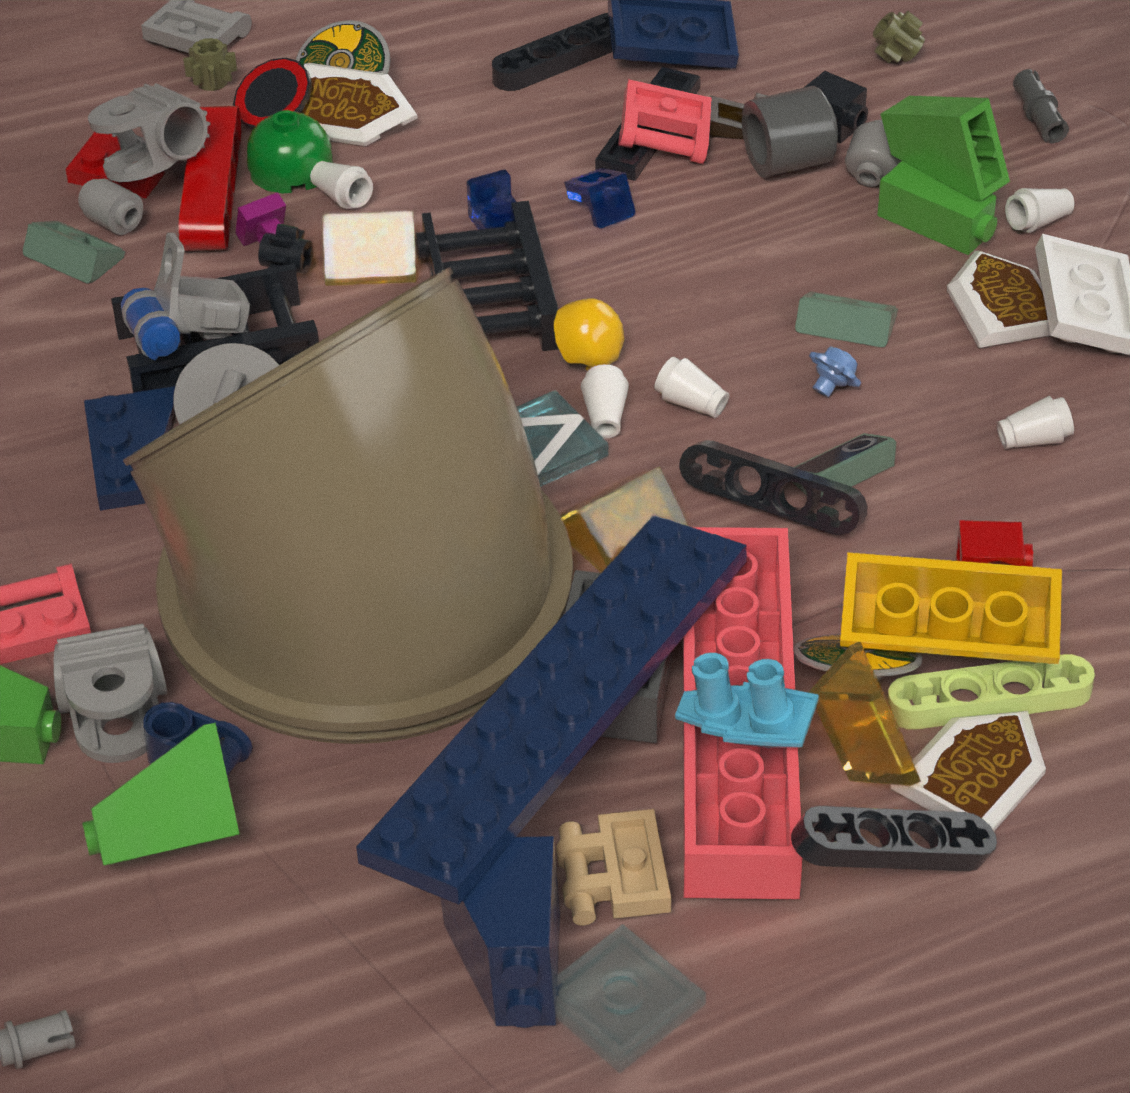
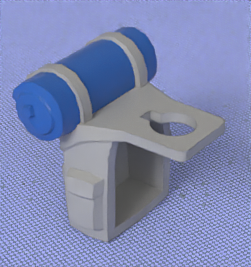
M175 233L166 234L160 272L154 291L149 288L132 289L124 295L121 302L124 323L135 336V342L143 355L153 360H156L159 356H168L174 352L180 343V334L196 332L204 339L213 340L230 336L231 333H242L245 330L249 315L250 303L244 292L234 281L180 276L184 246Z

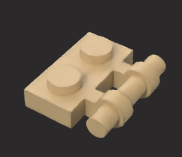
M654 809L598 815L599 833L582 834L581 826L577 822H566L559 827L560 841L556 846L559 866L565 869L567 879L563 884L562 891L566 907L571 909L575 924L589 925L593 923L596 919L594 906L600 901L610 900L613 919L671 912V894ZM591 861H604L605 873L589 874L587 865Z

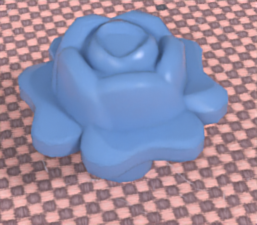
M830 346L825 353H810L809 357L812 362L817 364L816 370L819 374V378L812 388L818 393L829 398L836 386L848 385L859 387L861 385V381L855 375L858 363L848 352Z

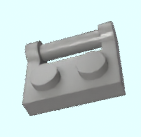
M170 0L145 21L141 27L143 39L161 44L164 47L189 53L188 49L192 48L193 44L201 39L214 38L228 45L236 37H246L251 29L252 20L249 14L239 11L233 13L225 12L196 3L194 0Z

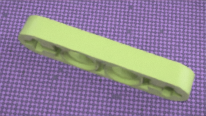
M1073 654L1060 655L1059 664L1011 661L908 675L897 678L891 683L887 697V716L898 727L924 729L945 726L954 717L1028 711L1029 714L1075 708L1084 705L1090 699L1095 677L1094 668L1082 657ZM1009 682H1019L1028 686L1030 691L1025 694H1013L1005 690L1003 685ZM958 689H967L977 694L978 698L970 702H963L952 697L950 693Z

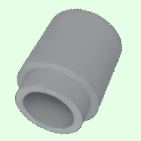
M108 179L90 180L82 187L79 193L78 203L84 215L91 221L118 235H124L134 230L142 218L143 202L141 198Z

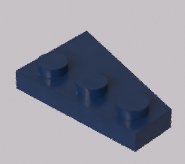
M175 386L84 400L100 511L146 504L130 473L133 470L130 465L126 466L123 460L173 429Z

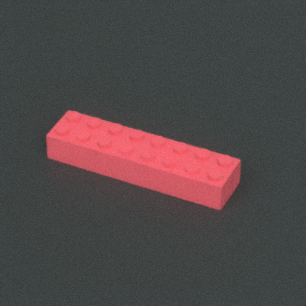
M693 527L746 544L747 562L683 637V693L684 691L697 690L692 666H694V660L697 657L706 653H718L726 657L729 664L730 684L738 686L748 682L747 672H749L748 668L751 664L762 659L776 660L784 669L785 688L795 690L788 528ZM683 722L684 898L800 899L803 858L796 852L791 841L792 830L801 819L798 748H764L723 742V737L701 733L700 727Z

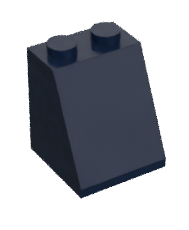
M554 836L516 837L460 905L441 898L444 926L496 1026H516L520 1028L555 1026L560 907Z

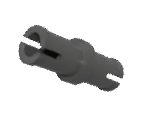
M1026 69L1019 72L1014 77L1013 87L1024 102L1023 111L1027 118L1036 123L1045 142L1049 141V143L1053 144L1063 140L1069 132V126L1057 109L1058 101L1053 92L1045 89L1037 71L1034 70L1033 72L1032 69Z

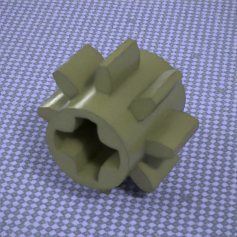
M909 11L905 14L898 12L897 15L894 12H889L878 22L873 31V37L876 39L875 42L879 44L874 52L888 63L892 60L898 63L900 59L904 62L910 61L917 55L924 44L925 38L919 30L923 22Z
M205 38L195 42L192 48L188 49L189 57L183 58L186 77H193V84L195 86L198 85L199 88L206 91H215L224 88L228 81H232L231 72L237 71L235 52H228L227 44H223L218 39Z

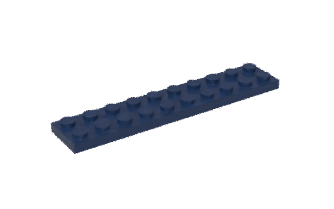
M653 515L356 846L358 863L460 905L747 562V545Z

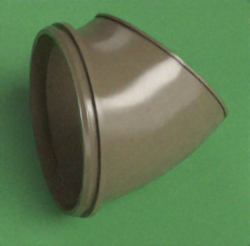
M450 267L280 364L123 460L126 466L130 465L133 469L130 473L145 500L164 545L157 568L156 595L159 616L165 636L181 664L198 685L231 712L256 725L300 739L343 744L382 743L408 739L455 725L476 714L565 614L573 581L572 548L567 529L559 512L548 496L541 490L537 469L522 420L500 363L457 279L453 280L450 276L453 274Z

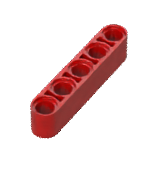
M239 106L199 107L207 111L205 117L206 121L211 123L207 126V133L210 136L206 138L204 142L205 147L200 149L196 157L193 156L187 159L179 212V240L184 246V251L227 250L241 145Z

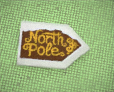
M315 63L304 64V67L310 74L312 89L310 99L301 113L317 120L328 134L330 141L367 146L380 139V134L398 124L404 126L418 118L416 112L388 74Z
M974 251L947 285V292L978 348L1051 336L1042 284L1035 271L1029 267L982 251Z
M1028 711L951 718L891 783V789L929 811L975 814L984 819L995 831L1045 774L1046 767Z

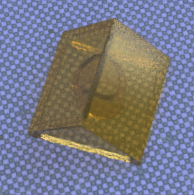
M413 211L322 215L326 286L416 282V219Z
M660 466L629 476L559 513L567 529L571 546L601 573L653 515L688 526Z
M860 641L850 645L808 692L819 695L816 711L849 781L906 786L921 782L901 729Z

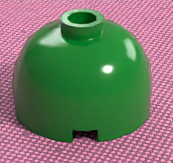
M283 110L270 115L257 123L247 141V168L250 171L251 180L255 185L266 191L281 194L292 193L291 186L305 184L306 190L316 188L317 186L313 185L310 178L314 166L320 161L333 163L332 145L328 134L317 120L303 113Z

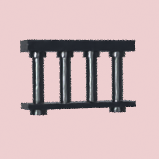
M529 200L511 202L512 221L504 222L503 227L436 235L431 212L422 213L423 232L415 233V243L418 260H427L430 277L449 267L453 271V274L450 275L452 279L514 272L515 276H522L519 277V282L463 289L471 306L521 300L522 305L530 304V306H526V311L477 317L485 334L529 329L530 334H538L542 351L558 350L559 348L555 340L554 321L559 308ZM505 244L508 249L515 248L511 250V254L442 262L440 252Z
M295 264L215 278L232 280L240 287L250 303L249 315L273 311L278 327L250 332L248 323H246L245 330L242 333H231L232 336L204 341L196 332L182 334L185 345L178 346L168 356H159L156 360L143 355L136 343L139 354L126 356L132 393L176 386L177 380L186 365L198 354L214 346L229 343L250 345L264 351L280 365L318 343L319 336L315 321L309 320L296 323L291 309L292 306L300 305ZM124 296L111 298L119 340L135 338L123 321L121 302Z

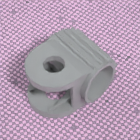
M145 83L143 87L134 88L128 95L118 96L99 105L88 115L90 128L96 133L112 134V137L117 136L121 150L104 159L103 168L106 177L116 182L141 180L170 168L178 160L185 162L193 156L196 157L200 149L205 147L204 142L206 138L210 136L207 133V126L211 123L206 121L205 117L207 111L199 108L200 103L157 83L154 86ZM140 127L143 137L137 136L132 129Z
M141 623L57 639L58 643L54 648V684L57 705L61 714L70 713L76 742L82 752L92 759L107 763L125 762L145 754L147 751L143 718L149 709L158 705L157 696L167 694L162 666L147 627H144V624ZM127 718L133 722L131 729L120 735H111L103 731L105 724L112 719Z

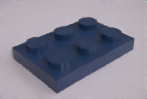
M608 0L613 59L698 65L712 68H736L739 52L731 1Z

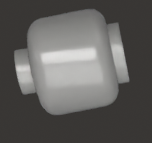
M882 120L861 124L854 131L845 157V164L851 175L859 183L870 187L879 185L880 180L902 161L891 155Z

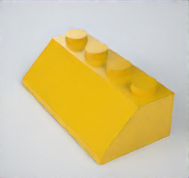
M847 552L840 646L1059 664L1062 569Z

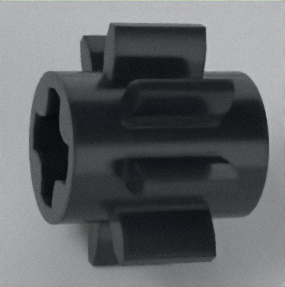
M277 224L276 234L266 232L261 239L258 250L259 264L268 268L295 264L297 273L306 274L313 260V243L311 240L303 239L305 230Z

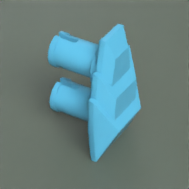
M706 653L694 660L692 673L695 677L697 690L684 691L675 713V719L700 727L701 733L723 737V742L764 748L803 747L819 695L785 688L784 669L778 661L762 659L754 662L748 668V682L738 686L730 684L729 664L723 655Z

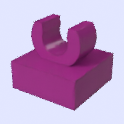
M279 193L271 194L238 207L235 234L243 246L257 241L260 244L266 232L276 234L277 224L284 225L286 204Z

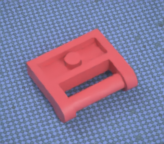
M628 79L624 92L622 125L618 145L626 148L638 145L690 157L691 162L703 164L709 146L712 98ZM637 125L692 136L693 139L638 128Z
M71 563L56 567L57 572L0 586V607L60 592L63 594L60 597L0 611V665L53 652L55 645L58 643L57 639L91 633Z

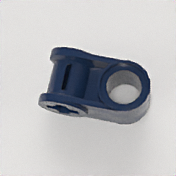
M165 702L155 705L146 712L143 718L149 765L202 725L215 722L227 778L238 762H244L252 754L253 746L248 736L237 726L225 721L215 720L190 710L179 703Z

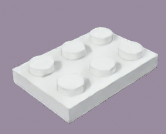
M1042 234L1035 250L1050 335L1060 338L1065 342H1077L1102 348L1110 353L1130 355V264L1128 255Z

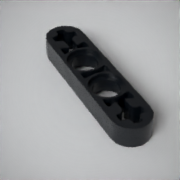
M608 13L595 16L496 56L492 60V82L494 86L504 91L520 90L612 53Z
M704 440L688 447L680 458L679 469L681 475L691 486L830 534L844 535L859 527L867 516L868 506L865 497L852 486L716 441ZM706 454L709 465L717 468H722L728 464L730 466L726 472L712 470L702 474V465L696 463V458ZM744 466L752 467L760 475L761 486L755 493L748 492L740 485L739 472ZM788 482H797L806 490L807 502L804 507H793L787 502L784 488ZM843 499L846 501L845 509L852 512V516L840 521L838 519L839 511L824 506L817 510L816 513H814V510L819 502L834 505Z
M816 806L811 807L804 813L791 833L792 845L796 852L809 863L825 867L973 871L977 870L986 861L997 845L996 834L991 826L979 816L967 812ZM859 829H865L873 833L880 840L882 847H876L868 843L862 837ZM909 831H914L926 839L930 849L918 845L910 837Z

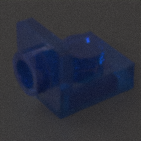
M600 168L564 182L568 199L586 203L590 210L593 225L597 228H604L628 219L636 213L627 175L624 172Z
M503 169L471 178L466 182L468 216L477 229L503 227L504 222L512 221L511 202H516L511 193V176L507 170Z

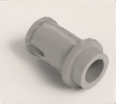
M66 1010L13 1026L12 1021L4 1022L5 1028L0 1030V1061L3 1067L14 1064L16 1069L23 1068L22 1061L67 1048H75L74 1036L70 1035V1032L73 1030Z

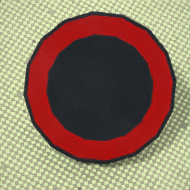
M286 57L270 59L257 65L244 76L235 92L233 106H239L241 122L246 128L253 130L257 123L279 111L290 110L301 113L310 99L312 89L310 74L299 61Z

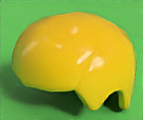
M587 298L567 303L557 310L554 321L555 340L567 363L585 364L588 371L594 366L610 365L618 360L625 340L624 331L619 315L611 306L604 301Z

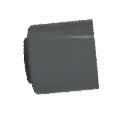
M809 86L752 99L744 104L742 111L743 139L751 164L759 176L767 178L826 164L833 160L837 150V121L832 106L821 89Z

